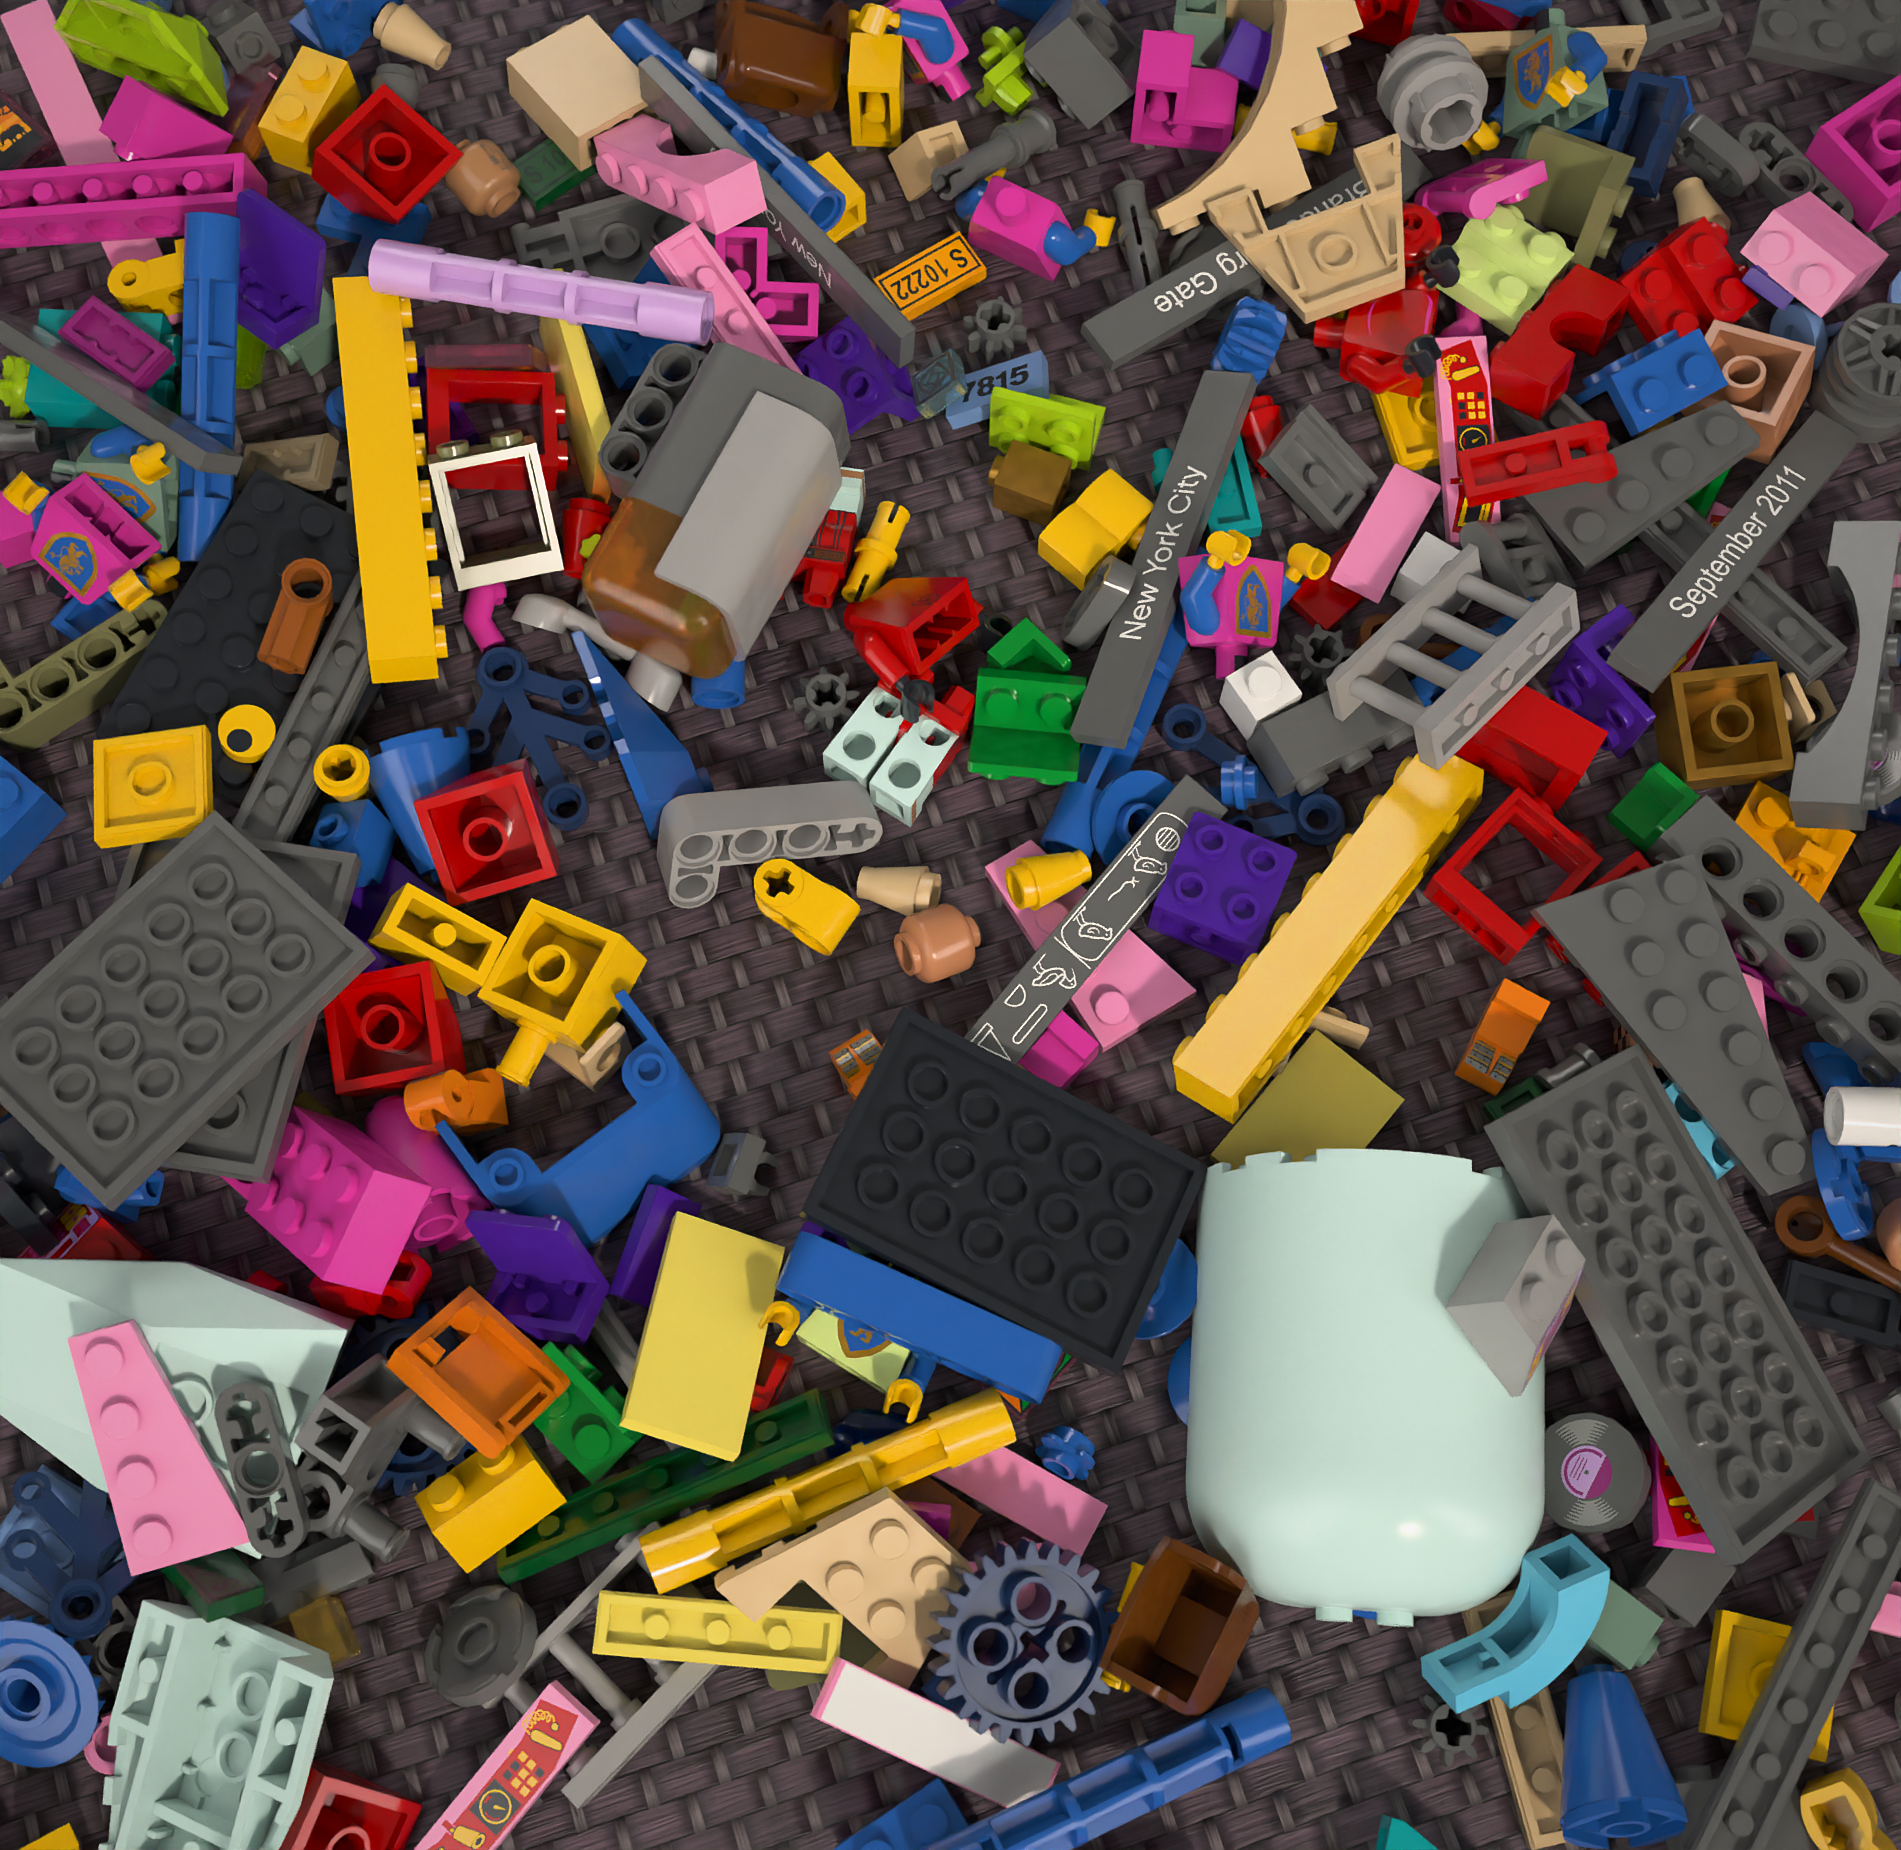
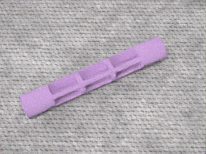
M381 238L373 245L369 258L368 278L372 291L376 293L436 303L440 300L482 306L494 308L496 312L510 314L511 312L566 320L568 324L577 326L586 323L639 332L641 336L700 346H705L708 343L713 328L715 301L711 291L649 281L645 284L589 276V273L586 271L574 270L570 273L520 265L515 260L502 258L499 261L446 253L442 248Z

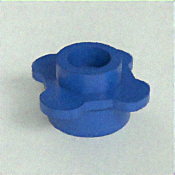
M1055 1426L1051 1433H1044L1041 1438L1043 1444H1039L1035 1450L1036 1454L1043 1460L1044 1466L1050 1472L1063 1479L1071 1480L1075 1478L1086 1480L1089 1475L1086 1469L1091 1470L1095 1465V1461L1092 1458L1095 1453L1093 1443L1079 1431L1067 1426Z

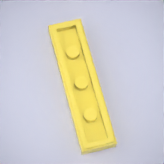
M600 1590L592 1654L829 1674L836 1656L840 1657L843 1615L836 1610L773 1605L754 1623L730 1601Z

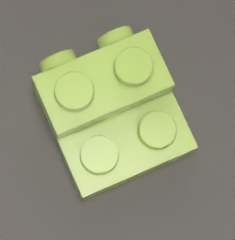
M1496 203L1494 212L1487 219H1470L1464 226L1459 239L1452 246L1460 258L1457 266L1460 270V278L1457 284L1449 288H1442L1437 284L1436 288L1504 333L1512 336L1524 313L1529 309L1534 311L1543 301L1552 282L1557 278L1562 279L1575 253L1567 249L1564 239L1557 233H1542L1525 222L1522 212L1513 205L1501 206Z

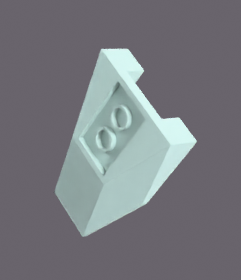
M0 1258V1415L96 1488L109 1493L67 1339L76 1334L134 1319L173 1386L171 1391L186 1417L190 1416L201 1435L199 1440L217 1470L220 1469L232 1490L230 1494L241 1511L215 1420L214 1410L218 1397L225 1389L242 1380L252 1379L266 1384L276 1397L296 1468L302 1450L296 1445L294 1440L319 1398L326 1391L328 1383L333 1378L355 1320L187 1261ZM239 1393L240 1402L231 1408L234 1417L244 1416L251 1434L245 1438L238 1439L240 1447L244 1448L257 1439L270 1438L268 1429H264L255 1435L252 1416L261 1411L258 1400L253 1402L247 1401L244 1393ZM256 1451L249 1456L246 1463V1471L253 1482L260 1485H268L276 1480L279 1465L272 1454L265 1451ZM284 1488L279 1489L268 1497L255 1498L257 1507H261L264 1503L270 1501L273 1519L264 1526L267 1535L274 1534L279 1517L274 1502L284 1497ZM250 1542L233 1547L258 1559L262 1557Z

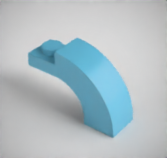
M1573 1533L1526 1553L1522 1557V1572L1518 1588L1505 1610L1482 1630L1421 1657L1422 1676L1456 1714L1496 1696H1499L1510 1709L1523 1703L1558 1677L1574 1660L1589 1639L1605 1604L1609 1587L1610 1568Z

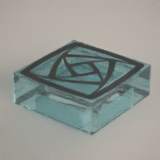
M951 348L911 376L916 410L926 419L933 417L968 391L962 359Z

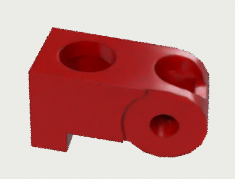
M403 1250L382 1295L324 1281L317 1275H315L309 1288L322 1309L354 1319L355 1322L359 1316L376 1314L400 1320L408 1318L413 1314L432 1279L433 1273L431 1267L423 1258L411 1251Z

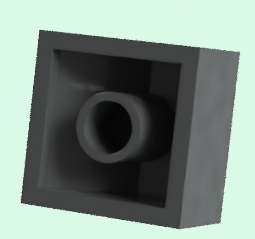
M1056 0L1028 33L1023 56L1025 57L1024 61L1029 72L1039 82L1046 81L1057 93L1058 102L1064 112L1074 120L1079 118L1088 130L1135 93L1141 49L1099 0Z

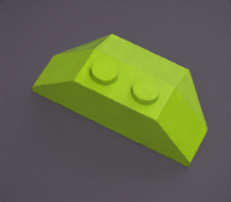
M136 0L67 1L53 28L79 62L123 79L128 75L137 81L142 80L175 99L224 117L229 107L221 58L207 39L209 37L208 31L195 18L189 15L180 17L166 12L159 5L150 1L146 4Z

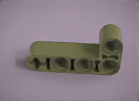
M147 599L131 613L123 609L18 677L0 659V741L11 751L28 753L39 748L118 697L167 616L168 610L160 602ZM133 644L134 647L129 650L127 647ZM112 655H116L114 661L111 664H109L106 667L99 668L103 660ZM69 685L63 695L53 698L55 692L60 687ZM22 714L20 721L16 725L7 728L9 721L13 717Z

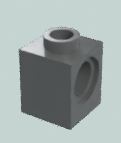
M1660 1547L1630 1589L1676 1627H1695L1737 1569L1733 1566L1724 1567L1716 1552L1707 1553Z

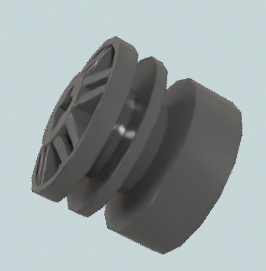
M1876 303L1857 310L1844 322L1839 333L1832 340L1831 346L1827 349L1824 360L1818 369L1812 373L1811 388L1808 392L1811 409L1813 412L1818 410L1861 436L1858 443L1876 444L1895 437L1901 431L1900 303Z

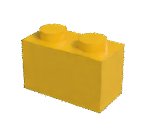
M851 32L848 97L852 146L898 148L902 145L904 112L902 36L884 32L882 38L878 39L868 33Z
M305 46L301 47L258 124V129L273 162L311 175L316 148L355 111L361 100L348 61Z
M407 882L391 896L367 944L406 965L427 960L433 961L442 984L466 997L484 985L508 937Z
M521 1434L512 1443L507 1445L496 1458H487L480 1451H477L414 1496L434 1536L467 1574L567 1502L545 1464Z

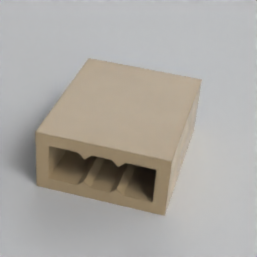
M589 15L570 25L562 26L555 33L529 47L521 48L514 55L506 59L510 95L544 133L556 143L580 172L596 164L598 153L593 137L641 114L661 121V118L641 98L638 67Z

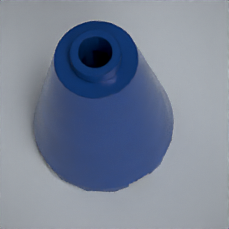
M455 727L457 737L444 738L442 728H433L379 742L382 753L372 758L367 748L362 751L370 765L369 782L420 877L431 876L433 884H441L413 802L471 775L470 739L467 730L463 727Z
M1592 1664L1580 1668L1577 1672L1578 1676L1571 1679L1567 1684L1560 1825L1565 1841L1580 1847L1610 1849L1608 1837H1628L1630 1848L1666 1841L1682 1834L1686 1830L1685 1822H1688L1686 1806L1628 1676L1615 1672L1614 1667L1608 1664Z

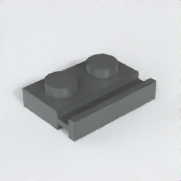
M1309 403L1296 411V416L1293 420L1284 426L1257 461L1323 532L1329 535L1339 531L1367 495L1365 493L1367 489L1375 484L1379 478Z

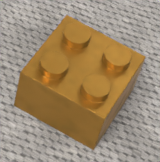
M1777 661L1670 673L1654 693L1648 691L1651 710L1656 716L1653 723L1659 760L1692 790L1756 783L1758 780L1767 782L1794 769L1795 764Z

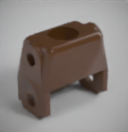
M719 0L716 4L714 29L717 85L725 91V95L730 99L803 118L813 117L817 112L830 113L839 92L841 64L848 35L849 5L835 1L823 15L819 26L799 15L773 6L748 2L746 0Z
M1165 1535L1135 1582L1112 1630L1099 1667L1117 1679L1191 1719L1194 1715H1204L1215 1708L1258 1620L1260 1608L1253 1594L1254 1591L1251 1589L1248 1581L1231 1567Z

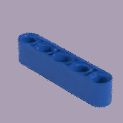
M807 1232L798 1233L775 1285L776 1289L791 1298L988 1386H994L997 1390L1036 1405H1041L1062 1353V1349L1057 1344L1037 1333L829 1240Z

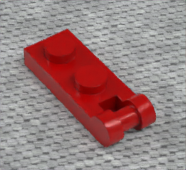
M1590 421L1458 451V465L1468 508L1586 481L1592 484H1599L1613 479L1618 474V468L1614 455L1607 451L1606 445L1610 441V436L1606 423L1603 421ZM1577 449L1585 451L1586 457L1572 460L1570 451Z

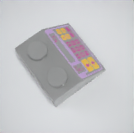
M1554 1214L1497 1222L1445 1306L1446 1310L1511 1397L1522 1395L1567 1315L1586 1261Z

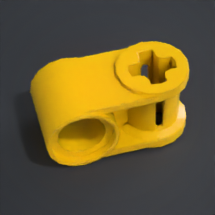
M772 859L764 862L757 869L754 876L755 902L759 911L792 932L804 944L823 955L830 956L861 911L860 906L847 894L830 884L820 881L786 859ZM783 882L789 884V895L779 892L775 898L770 896L769 885L778 888Z

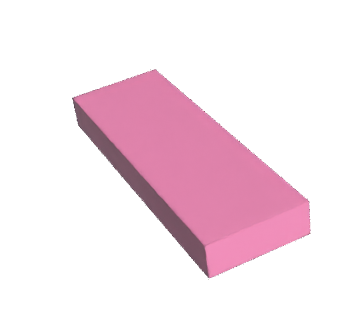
M1395 463L1337 565L1331 580L1379 604L1442 486Z
M1005 1447L951 1470L946 1467L930 1474L1038 1537L1059 1545L1061 1550L1066 1551L1069 1549L1081 1557L1108 1507L1105 1503Z

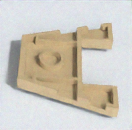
M1398 133L1353 149L1354 163L1368 195L1268 230L1251 187L1207 203L1210 221L1305 324L1405 288L1401 142Z
M884 1487L816 1522L817 1528L787 1544L780 1540L761 1550L762 1557L738 1569L733 1564L720 1571L714 1577L716 1590L754 1623L799 1580H804L881 1649L862 1668L909 1689L931 1649L925 1643L926 1638L939 1634L943 1628L929 1617L931 1611H947L950 1605L940 1594V1588L944 1587L958 1591L962 1586L954 1571L957 1566L971 1574L973 1572L969 1562L888 1487Z

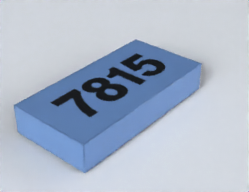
M1042 350L955 378L946 387V418L952 429H958L990 418V397L993 387H1001L1050 399L1048 361Z

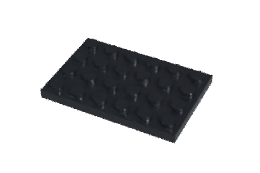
M256 468L96 731L97 740L206 725L211 733L213 797L240 809L263 760L255 763H241L227 756L219 741V722L227 711L236 706L254 705L262 708L271 716L277 734L360 567L355 516ZM302 558L315 559L323 563L330 571L334 594L333 608L324 619L305 674L294 673L291 675L273 669L268 664L258 660L257 654L282 589V573L287 565L295 560ZM440 558L427 561L428 577L440 576V585L442 586L450 571V563ZM307 582L296 587L294 593L301 598L310 599L319 595L322 589L314 583ZM370 679L339 744L352 745L354 738L358 735L386 683L372 684V679ZM319 786L294 836H301L325 793Z
M903 1007L827 1156L799 1216L969 1304L1053 1341L1062 1349V1352L1110 1377H1114L1120 1373L1209 1166L916 1012Z

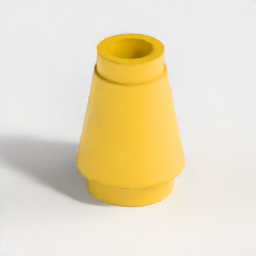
M339 744L328 747L318 756L314 764L313 774L315 782L322 791L340 803L368 798L370 765L366 755L360 749L352 745Z
M1082 850L1017 858L1015 865L1007 867L1005 870V883L1008 894L1013 904L1019 910L1030 908L1033 911H1037L1081 886V884L1089 882L1092 878L1089 860Z

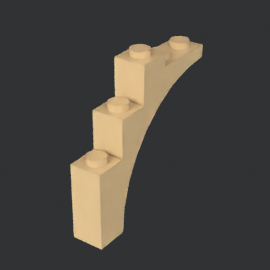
M1273 0L1274 20L1270 55L1257 98L1238 134L1212 167L1181 193L1149 210L1150 219L1155 220L1158 230L1169 227L1172 236L1189 230L1200 224L1197 215L1207 211L1208 202L1251 187L1259 209L1268 207L1271 215L1299 200L1297 194L1311 189L1291 129L1294 128L1296 136L1315 130L1325 125L1322 115L1337 109L1317 48L1319 47L1323 57L1351 45L1348 34L1364 28L1354 0Z

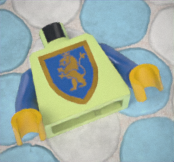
M890 1262L887 1267L918 1281L920 1279ZM788 1297L785 1301H776L769 1305L758 1324V1328L763 1329L765 1324L770 1322L781 1325L784 1330L776 1341L778 1346L786 1345L797 1326H800L796 1333L800 1342L886 1395L882 1409L884 1413H888L891 1404L900 1402L910 1408L906 1422L913 1423L916 1420L923 1394L936 1368L935 1361L794 1298Z

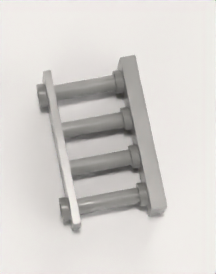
M1469 543L1452 560L1446 562L1440 571L1345 662L1340 663L1326 679L1334 717L1343 722L1365 702L1413 726L1420 762L1438 771L1580 631L1576 590L1557 582L1540 600L1534 602L1526 600L1484 581L1478 547ZM1472 599L1518 621L1505 634L1497 637L1453 615ZM1437 633L1482 656L1469 669L1461 672L1417 650L1431 636ZM1401 667L1446 689V691L1432 705L1424 707L1382 686V684Z
M658 1521L649 1524L647 1527L644 1526L625 1534L617 1542L614 1548L620 1555L536 1639L533 1654L521 1676L503 1694L482 1705L485 1709L497 1708L507 1697L520 1713L524 1715L540 1696L527 1683L525 1678L551 1652L614 1719L610 1725L617 1731L616 1734L600 1750L593 1743L588 1747L583 1743L567 1762L569 1767L566 1771L572 1779L561 1791L577 1808L586 1806L720 1666L718 1664L643 1658L657 1673L654 1680L661 1686L643 1704L637 1697L631 1701L569 1635L594 1607L596 1610L598 1609L600 1590L613 1591L612 1589L637 1563L651 1576L638 1537L663 1527ZM691 1582L666 1592L669 1596L706 1599Z

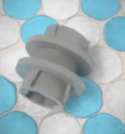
M1435 32L1434 35L1420 34L1409 37L1399 43L1389 54L1386 53L1387 59L1377 85V101L1383 114L1390 120L1395 133H1398L1401 141L1413 148L1426 149L1427 152H1430L1431 149L1447 150L1457 147L1467 141L1475 131H1479L1478 126L1482 120V111L1487 102L1488 82L1480 66L1473 61L1465 44L1453 36L1439 35Z

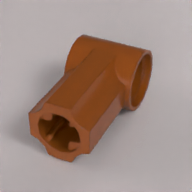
M309 558L293 561L287 565L282 573V589L257 654L258 660L268 664L273 669L291 675L294 673L305 674L324 619L333 608L334 602L330 571L323 563ZM307 582L314 583L322 589L319 595L310 599L297 596L294 590L300 584Z

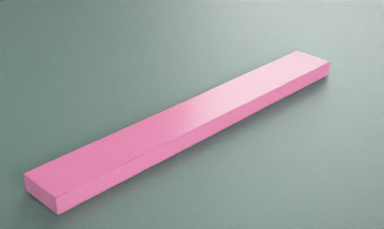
M37 0L0 15L66 166L121 162L119 155L113 152L115 146L112 140L98 131L103 120L71 50L53 28L57 19L47 0ZM157 238L101 242L112 268L118 263L129 259L146 262V260L164 256ZM183 313L166 316V319L171 326L183 322Z

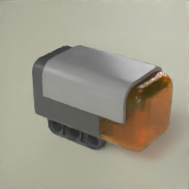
M715 342L708 354L680 343L667 344L658 349L606 435L598 452L599 462L609 487L617 497L622 499L587 560L582 574V589L604 634L619 644L698 679L711 680L720 677L730 668L733 661L741 662L746 659L798 568L842 485L840 468L850 452L851 442L843 403L834 391L814 379L725 342ZM677 375H688L681 381H670ZM651 419H663L654 426H644ZM626 463H637L636 466L630 470H618L622 465Z

